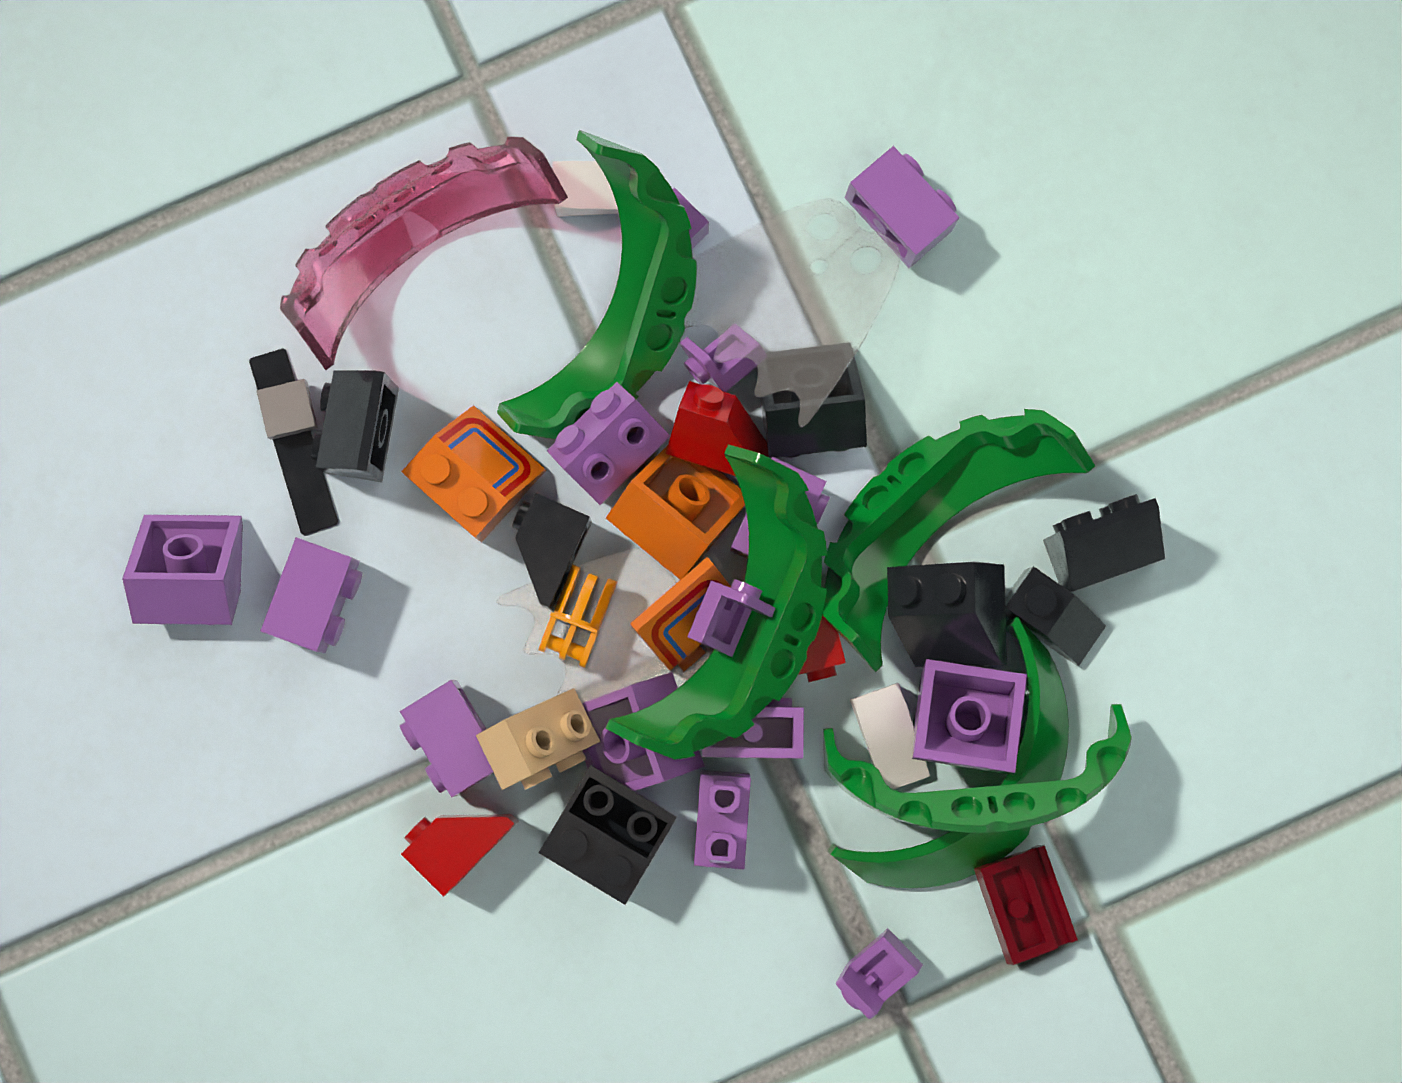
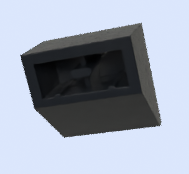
M1135 494L1100 508L1101 517L1093 520L1091 512L1087 511L1052 525L1055 534L1043 539L1058 583L1070 592L1164 560L1165 553L1160 511L1156 498L1140 503L1138 495Z
M590 765L538 853L626 905L677 816Z

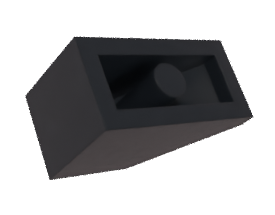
M535 493L531 503L523 501L520 505L512 528L518 530L515 539L539 603L544 608L552 611L592 521L588 515Z
M1034 566L1023 571L1005 597L1007 618H1019L1040 641L1076 666L1081 664L1106 627L1076 595Z

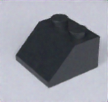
M851 342L766 353L768 357L756 366L763 426L770 459L772 457L793 458L804 454L828 451L841 452L853 448L867 447L865 397Z
M333 370L331 383L325 382L320 399V410L326 412L323 431L317 430L312 442L311 457L317 460V469L326 474L382 483L399 387L385 372L376 370Z
M960 562L887 567L888 617L915 667H924L926 659L968 666L1007 665L1004 564Z

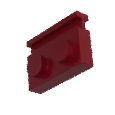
M1036 845L1026 851L1012 854L974 869L1008 965H1016L1055 950L1061 945L1078 941L1045 845Z

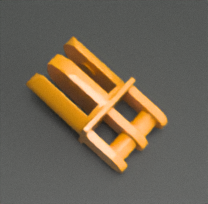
M572 564L554 612L550 614L551 617L538 650L541 652H545L546 649L560 653V659L565 660L567 656L579 660V666L585 668L597 637L600 634V627L618 581L610 578L607 580L592 620L588 623L584 621V618L596 590L599 577L588 574L572 615L565 614L581 572V567ZM558 620L570 624L565 639L552 635ZM578 628L591 632L586 647L573 643Z

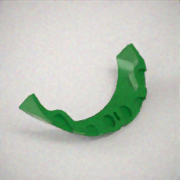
M582 130L578 131L576 140L588 150L603 171L618 208L622 234V253L616 288L604 318L580 353L551 379L525 394L499 403L497 414L513 432L556 439L564 428L573 425L590 409L593 400L601 392L609 390L616 382L635 399L639 398L636 393L656 371H663L674 354L684 334L685 317L692 309L696 289L697 261L693 258L689 233L692 227L684 206L679 203L677 196L660 172V169L642 153Z
M1024 409V415L990 420L983 415L974 416L959 421L960 429L936 440L928 435L891 460L885 470L873 477L859 492L844 513L848 521L837 542L829 543L827 556L824 558V563L828 570L825 583L827 592L823 616L875 672L883 666L881 636L884 616L888 606L887 567L907 566L923 544L948 520L972 503L999 489L1020 481L1045 475L1089 473L1095 467V464L1071 428L1044 410Z
M732 445L727 446L724 455L738 480L745 503L749 530L748 562L744 583L760 589L762 593L759 600L775 607V611L772 617L751 611L732 657L714 650L704 664L674 692L642 710L611 718L606 726L607 730L638 746L675 760L695 756L693 752L709 747L729 736L732 738L739 737L755 725L752 719L772 699L780 701L798 676L807 659V650L811 642L816 638L825 605L827 589L821 587L822 556H827L824 531L817 527L813 509L805 491H809L807 485L798 472L760 453Z
M1014 617L1006 622V631L1019 640L1027 669V690L1029 693L1028 715L1023 740L1017 754L1015 774H1007L1001 785L1059 781L1064 771L1069 741L1068 708L1064 688L1049 650L1019 618ZM1032 826L1016 830L986 833L950 831L929 842L893 851H852L840 849L834 843L827 851L867 883L894 888H927L963 880L975 875V868L1006 857L1027 838Z
M1111 704L1108 739L1100 740L1090 745L1086 752L1085 770L1076 778L1059 781L902 793L886 785L879 769L873 764L865 761L847 760L841 756L835 744L833 728L823 729L824 771L842 790L857 801L881 814L905 823L954 832L986 833L1009 831L1045 823L1063 816L1096 796L1109 784L1123 765L1131 746L1132 736L1122 704Z

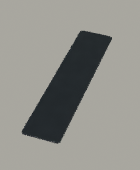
M284 348L249 359L257 390L295 381L287 351ZM311 430L272 439L301 534L306 535L337 525L338 519L324 473L316 468L317 460L311 457L313 442Z

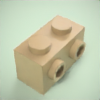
M575 688L506 718L476 735L502 790L520 781L525 790L553 777L549 767L556 764L561 773L587 760L583 750L601 742Z

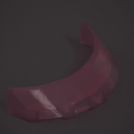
M507 137L504 145L479 149L471 142L450 147L446 157L440 161L425 165L418 160L378 182L370 191L358 196L325 225L330 234L318 247L306 248L297 260L295 266L300 273L293 284L290 294L282 295L280 310L326 371L335 364L336 353L342 336L358 309L393 271L413 255L448 233L478 219L523 206L560 204L568 196L545 155L524 137Z

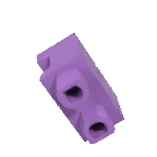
M701 770L694 866L745 869L751 783L750 773Z

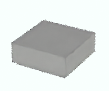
M305 379L256 390L267 438L270 440L318 428L308 383Z

